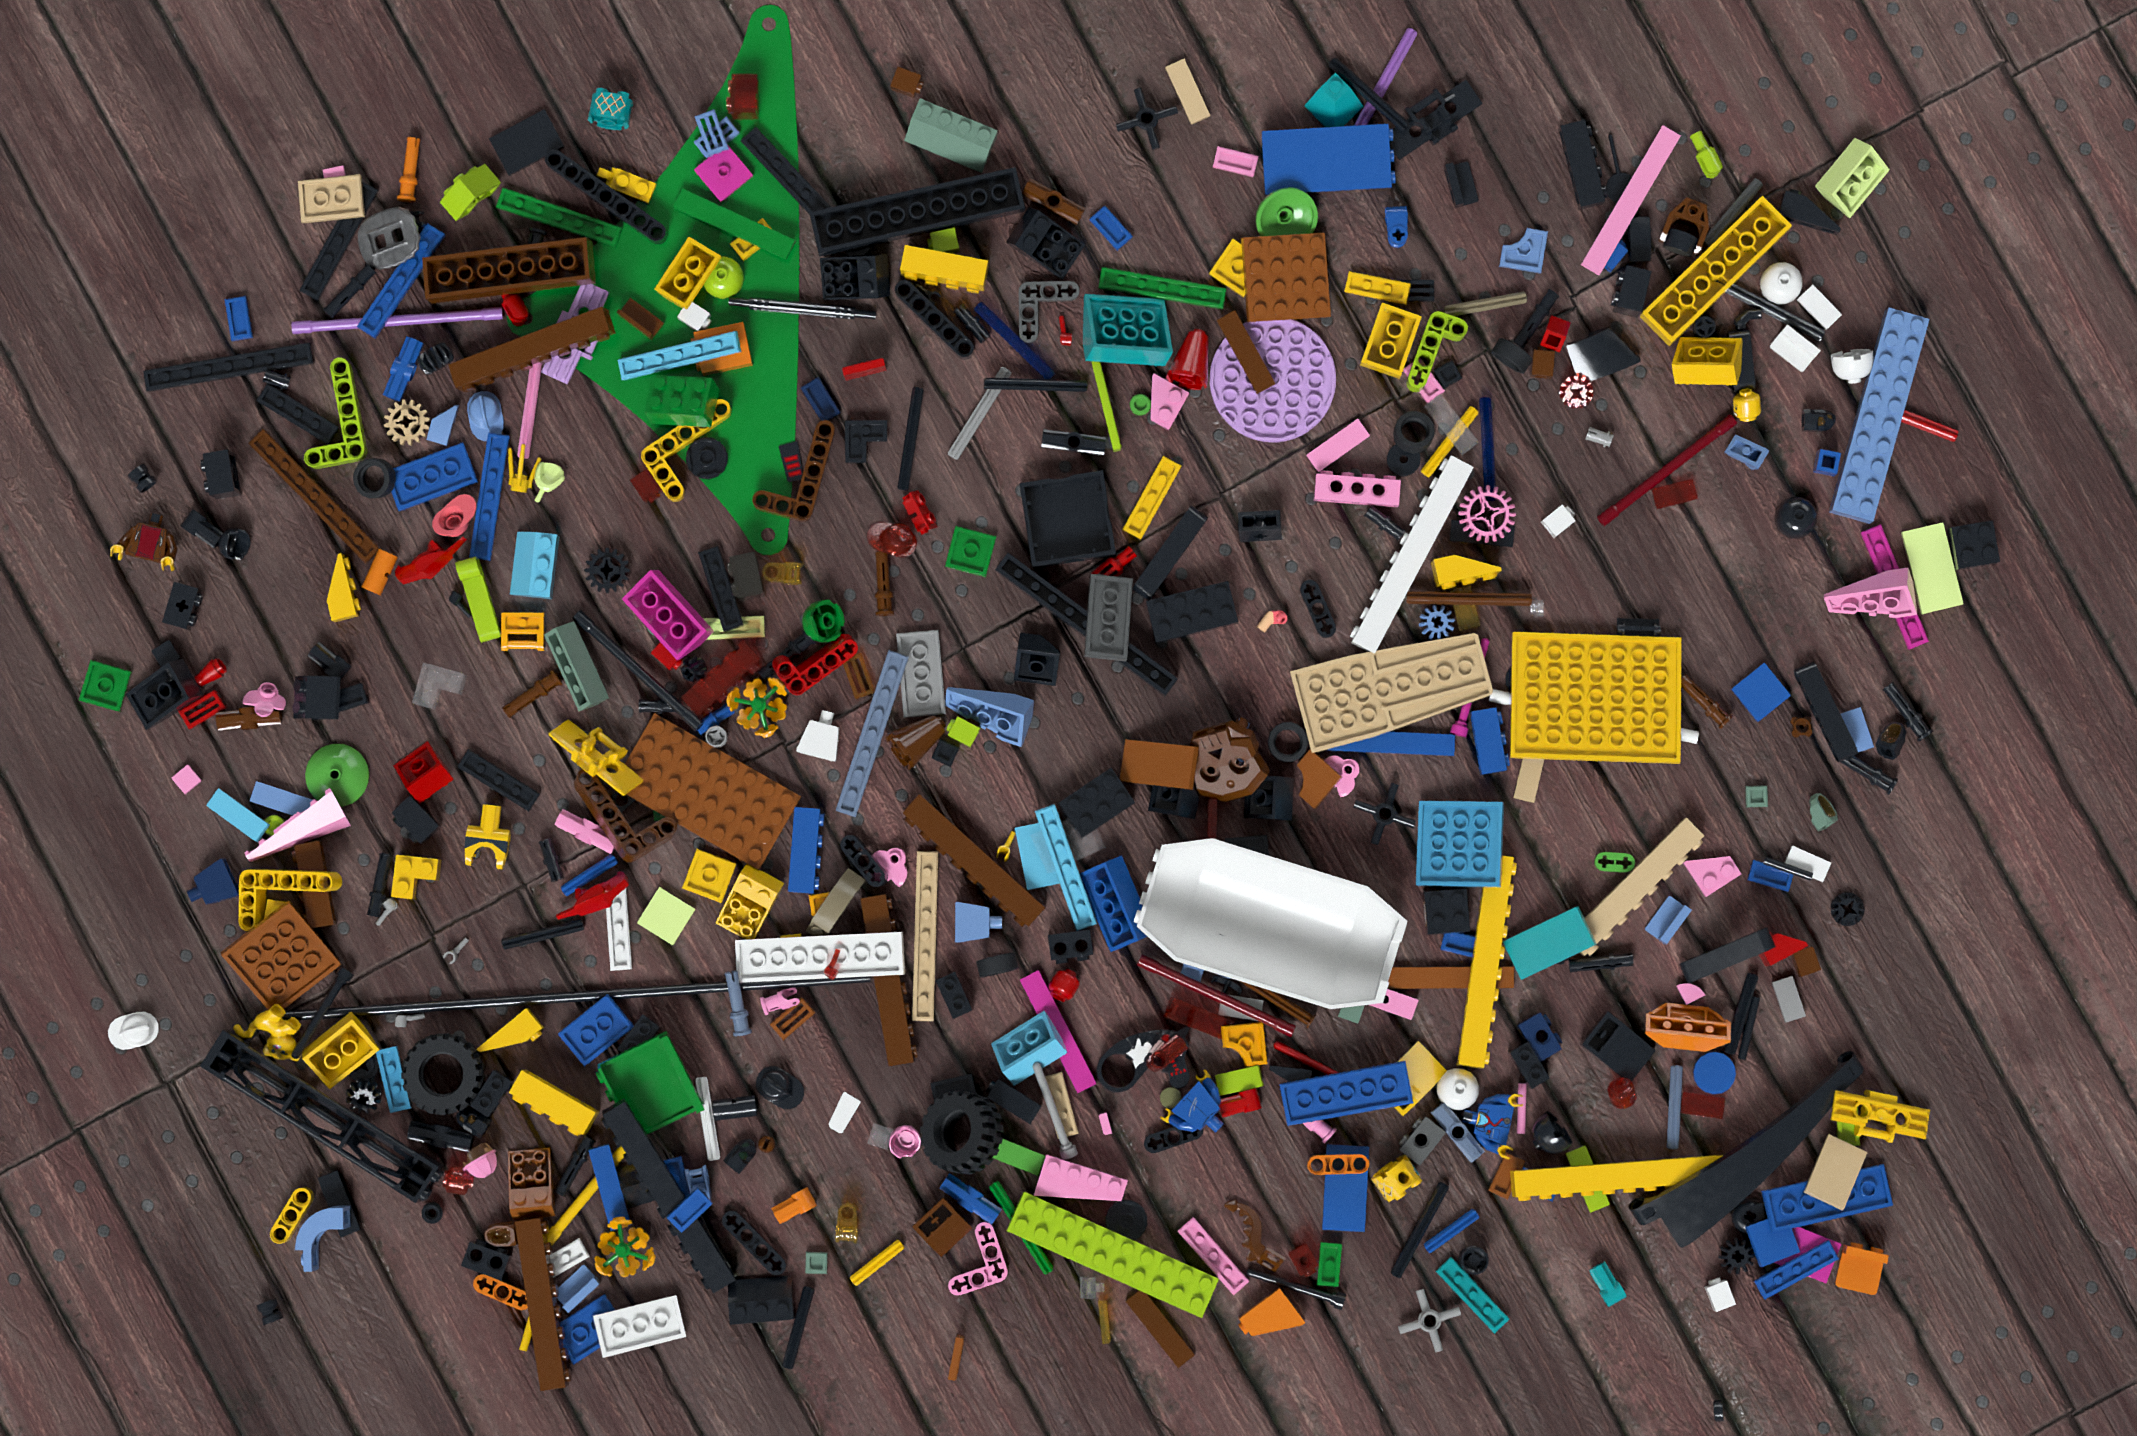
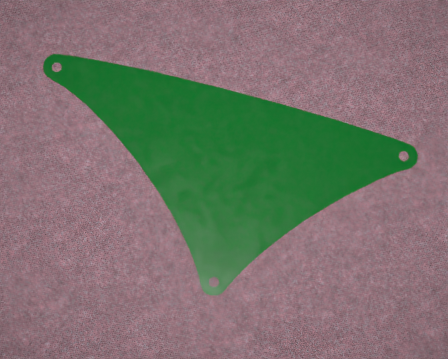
M765 5L756 9L752 14L737 58L723 86L707 112L715 110L719 122L727 116L740 134L727 145L753 174V177L721 203L694 171L696 167L706 160L694 144V141L701 137L698 126L666 170L654 182L657 186L649 204L638 201L635 204L665 227L668 233L667 240L663 244H654L620 220L616 225L623 229L616 248L599 242L593 247L596 284L593 285L610 292L604 308L609 310L616 334L610 335V339L597 342L591 355L593 357L592 360L581 356L576 369L619 400L644 421L660 438L679 425L652 424L645 415L644 410L652 376L668 375L712 378L720 389L718 399L726 400L731 406L732 413L728 419L700 438H714L721 442L728 454V465L720 476L711 480L701 479V481L731 514L746 535L751 546L762 555H773L780 552L787 543L790 519L757 510L753 505L752 499L753 495L760 490L790 498L792 495V482L787 480L779 446L795 442L799 314L749 310V307L729 306V298H715L706 291L703 285L693 302L710 313V320L712 322L707 329L743 322L753 366L703 376L701 371H697L695 363L624 381L621 379L618 359L691 342V338H694L693 332L696 331L677 318L683 308L675 305L654 290L688 237H691L720 256L734 259L740 265L744 275V282L741 290L733 298L750 299V297L799 302V203L741 143V140L757 127L799 172L794 71L789 22L784 10L778 6ZM769 17L775 20L776 27L774 30L766 31L763 29L762 22L765 18ZM711 115L708 118L711 123V126L713 127L715 126V122ZM703 118L701 120V123L706 133L708 131V127L706 125L705 119ZM727 123L721 127L722 131L728 127ZM732 130L729 131L726 135H724V137L726 138V137L729 136L733 131H732ZM682 188L755 222L763 218L772 230L796 241L788 259L785 260L760 248L743 261L730 245L737 237L673 208ZM638 217L635 225H644L646 218ZM655 229L652 237L660 238L663 230ZM580 286L539 290L523 298L522 300L528 312L532 314L533 320L528 325L515 326L507 315L509 328L513 333L522 337L557 324L562 310L567 313L569 312ZM630 298L664 323L653 340H650L616 313L618 309L621 310ZM587 307L581 308L579 315L588 312L589 309ZM721 404L716 408V413L719 415L727 412L726 405ZM685 428L681 432V437L685 439L692 435L690 428ZM673 440L665 441L671 449L674 448L675 443ZM692 443L676 453L685 463L686 453ZM761 495L757 497L756 503L759 506H765L768 503V498ZM785 501L778 502L776 506L780 512L786 511L789 507ZM765 528L773 529L775 532L774 540L770 542L764 541L761 537L762 531Z

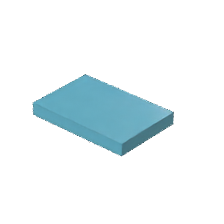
M1039 823L1016 827L1015 832L1027 890L1060 884Z

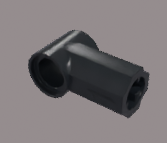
M192 509L180 526L215 549L219 545L223 532L207 521L208 519Z
M320 642L314 645L307 655L316 664L320 665L326 674L330 677H340V681L352 667L339 655L336 656Z

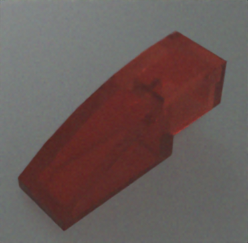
M1174 997L1170 998L1164 1014L1166 1018L1222 1039L1221 1026L1234 1025L1235 1023L1232 1020Z

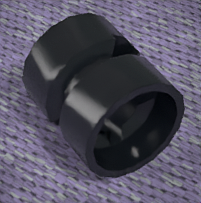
M1468 1246L1461 1251L1459 1263L1467 1273L1478 1275L1487 1269L1489 1258L1487 1253L1480 1247Z

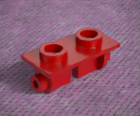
M916 490L902 497V503L907 513L912 515L916 512L917 514L916 517L911 519L917 532L924 535L929 530L937 528L936 518L928 510L923 494Z

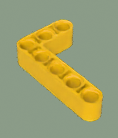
M717 400L711 427L677 426L642 451V461L670 501H681L685 496V489L666 460L728 419L732 409L726 400ZM721 404L727 406V412L723 415L716 413V408ZM690 428L692 435L687 439L682 438V430ZM673 440L675 443L672 450H665L663 447L665 441ZM651 451L656 452V460L648 462L646 455ZM661 469H667L669 472L668 477L664 480L658 478V472ZM674 486L679 487L681 490L677 497H672L669 494L670 489Z
M244 870L239 877V926L242 930L249 931L264 919L266 890L336 891L342 886V877L337 872ZM271 875L273 877V883H271L270 881ZM290 876L292 877V884L289 882ZM309 877L311 878V885L308 883ZM328 877H329L330 882H331V883H330V886H329L328 883H327ZM252 896H253V898H254V903H253V904H252V902H251V897H252Z

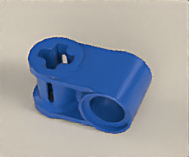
M1407 206L1385 207L1388 242L1392 247L1400 248L1406 243L1408 238ZM1395 233H1399V236H1403L1401 237L1400 241H1397V238L1394 237Z

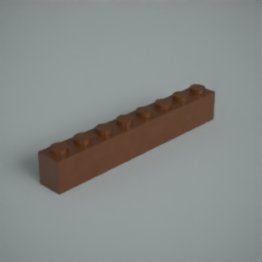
M601 306L448 364L455 388L463 392H470L476 389L475 386L492 384L496 378L510 377L514 375L515 371L520 369L521 371L533 368V364L550 362L552 357L557 355L566 356L573 349L587 348L591 346L590 343L597 340L598 342L610 339V335L616 333L609 310Z
M920 794L904 810L905 818L903 820L912 828L916 825L921 829L919 834L928 842L932 839L937 844L935 849L943 856L947 853L953 859L950 862L959 870L963 867L968 872L966 877L974 884L979 882L984 886L982 891L989 898L995 896L1000 901L997 904L1006 913L1010 910L1016 916L1013 919L1021 927L1025 924L1029 927L1044 911L1045 907Z
M886 894L861 898L866 934L896 932L895 919H890L889 911H893L891 898L887 899ZM900 975L873 976L888 1066L913 1063L914 1058L918 1056L916 1045L911 1044L910 1037L914 1036L912 1024H908L907 1016L911 1015L909 1003H904L903 995L907 994L906 984L901 982Z
M544 1216L515 1221L540 1391L566 1388L571 1381V1371L566 1366L568 1351L567 1348H564L562 1340L565 1339V1331L563 1326L560 1327L559 1318H562V1311L560 1305H557L556 1297L559 1296L557 1284H554L553 1280L555 1266L550 1261L552 1245L551 1242L547 1241L549 1225L547 1221H544Z

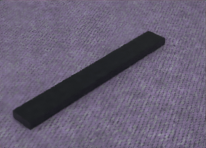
M757 127L741 140V143L808 214L809 212L831 208ZM867 246L845 251L848 256L865 255L871 249Z
M309 342L144 370L143 373L146 391L152 392L264 373L266 369L275 371L314 364L311 343Z

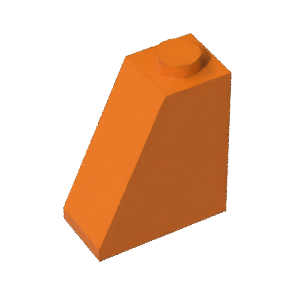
M1277 1288L1238 1317L1241 1321L1238 1326L1245 1335L1249 1332L1251 1336L1305 1324V1321L1280 1288Z

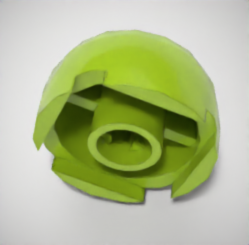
M722 256L704 283L706 291L719 299L735 296L741 290L744 282V275L740 265L734 259Z

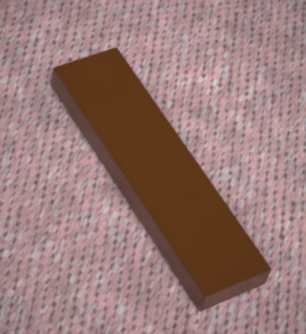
M1234 310L1216 320L1256 394L1274 386L1276 383L1236 311Z
M1138 1290L1125 1301L1177 1368H1180L1195 1356L1146 1293Z

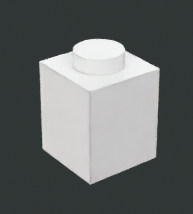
M694 302L691 303L687 310L682 309L677 316L680 321L696 332L706 330L712 322L710 320V313Z
M1561 505L1543 519L1541 523L1551 536L1555 538L1575 522L1573 518L1575 514L1568 506L1564 507Z
M1718 1277L1708 1281L1709 1285L1704 1288L1713 1311L1718 1312L1736 1305L1727 1280H1721Z

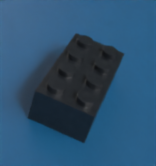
M1228 581L1146 601L1156 644L1238 624Z

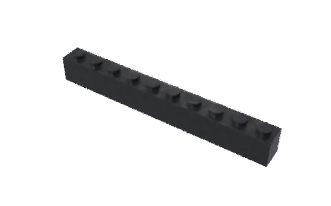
M1007 553L995 569V572L1085 638L1087 611ZM1129 642L1127 661H1117L1164 697H1166L1178 681L1177 677Z
M623 1098L602 1111L603 1118H601V1121L607 1130L611 1128L614 1136L612 1138L617 1147L622 1146L626 1152L623 1156L629 1165L633 1164L637 1171L634 1173L638 1181L646 1184L648 1189L645 1191L650 1200H655L659 1205L657 1211L662 1219L667 1218V1215L686 1196L627 1101ZM699 1217L682 1233L669 1221L670 1225H668L671 1234L674 1237L676 1235L679 1237L681 1250L684 1254L688 1253L692 1258L690 1264L695 1272L700 1271L703 1278L701 1281L707 1290L711 1289L714 1294L735 1281V1275Z

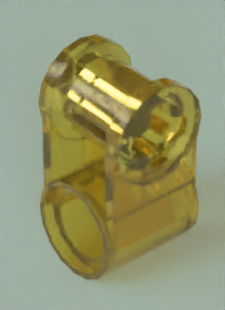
M767 563L762 570L763 578L770 583L802 585L800 570L803 567V563ZM769 567H774L777 569L778 574L774 578H769L766 575V570ZM792 569H794V578H792Z
M844 1202L838 1209L835 1242L837 1243L839 1241H853V1243H857L858 1209L852 1202ZM844 1207H851L854 1212L853 1216L849 1218L843 1216L842 1209Z

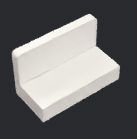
M1789 325L1783 328L1770 345L1774 352L1800 372H1803L1821 351Z

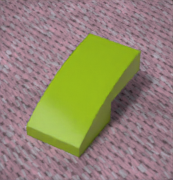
M1259 1065L1215 1075L1220 1096L1264 1086Z

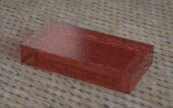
M1693 479L1651 489L1656 510L1698 499Z
M1210 799L1208 801L1207 839H1216L1217 799Z
M1682 1092L1680 1113L1723 1119L1725 1098Z

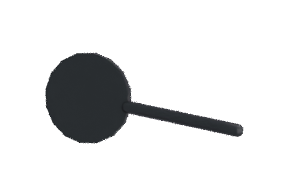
M1609 134L1608 138L1616 174L1608 180L1606 191L1608 197L1617 203L1632 176L1620 173L1613 136Z

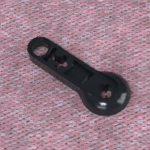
M1748 1198L1737 1205L1731 1214L1735 1228L1747 1234L1746 1226L1766 1219L1767 1214L1764 1201ZM1748 1210L1750 1213L1755 1214L1752 1222L1744 1219V1215H1747L1745 1212Z

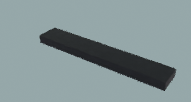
M362 182L366 216L379 190ZM364 217L337 220L302 284L300 292L317 301L320 300Z

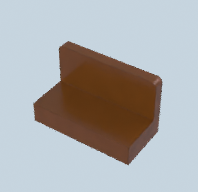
M632 298L627 301L621 310L618 309L616 312L650 340H653L664 325L661 320Z

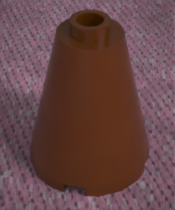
M932 715L889 732L885 738L887 743L891 741L893 747L890 749L904 767L908 765V770H910L945 733L944 728L946 725L939 716L936 718Z

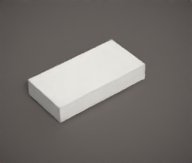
M1814 285L1797 299L1825 330L1842 315Z
M1791 846L1784 862L1812 872V878L1820 882L1824 881L1831 862L1795 846Z

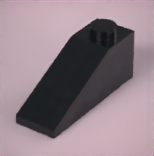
M1789 189V191L1783 193L1778 212L1787 221L1833 235H1837L1840 232L1841 228L1809 198L1801 195L1802 192Z

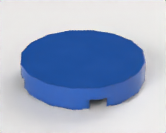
M1718 1052L1702 1055L1696 1061L1693 1068V1078L1696 1085L1702 1091L1710 1094H1720L1727 1091L1734 1083L1736 1076L1735 1066L1731 1059L1725 1054Z

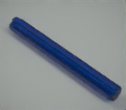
M979 302L975 306L974 310L1045 379H1051L1054 376L1055 372L983 302Z
M1481 397L1479 404L1484 492L1487 485L1490 486V492H1493L1494 487H1496L1491 398ZM1486 497V500H1487V501H1495V500H1496L1495 498H1492V497Z

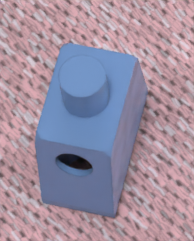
M955 902V943L989 938L990 929H1002V916H990L989 907Z

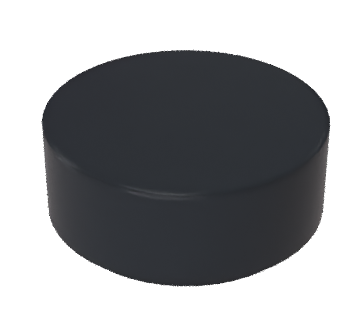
M1714 1400V1419L1716 1422L1724 1421L1722 1400Z

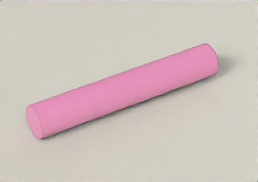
M1518 1083V1094L1523 1095V1097H1518V1104H1523L1522 1107H1517L1518 1134H1525L1527 1084Z

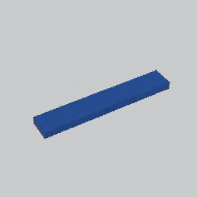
M428 223L419 234L421 237L419 250L413 258L397 266L357 325L358 329L374 339L377 338L423 270L422 257H431L446 236Z
M488 433L469 558L476 556L478 559L491 561L509 446V435Z
M1387 732L1373 738L1331 748L1327 751L1454 756L1455 735Z

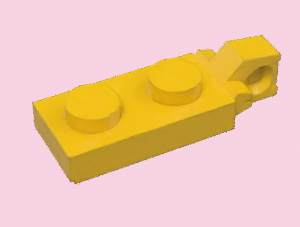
M612 167L611 171L599 168L597 173L598 178L606 180L605 184L616 192L649 204L657 186L654 182L618 168Z

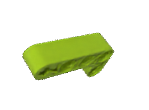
M1439 311L1431 314L1407 378L1406 385L1410 391L1417 393L1425 387L1442 338L1457 342L1465 337L1468 326L1464 320ZM1440 319L1443 326H1434L1432 320ZM1452 327H1461L1463 333L1455 334ZM1432 338L1435 340L1436 345L1428 346L1425 340ZM1426 358L1429 361V365H1420L1418 359ZM1417 373H1422L1418 385H1415L1414 379Z
M475 556L455 562L480 642L483 643L501 637V630L479 559Z

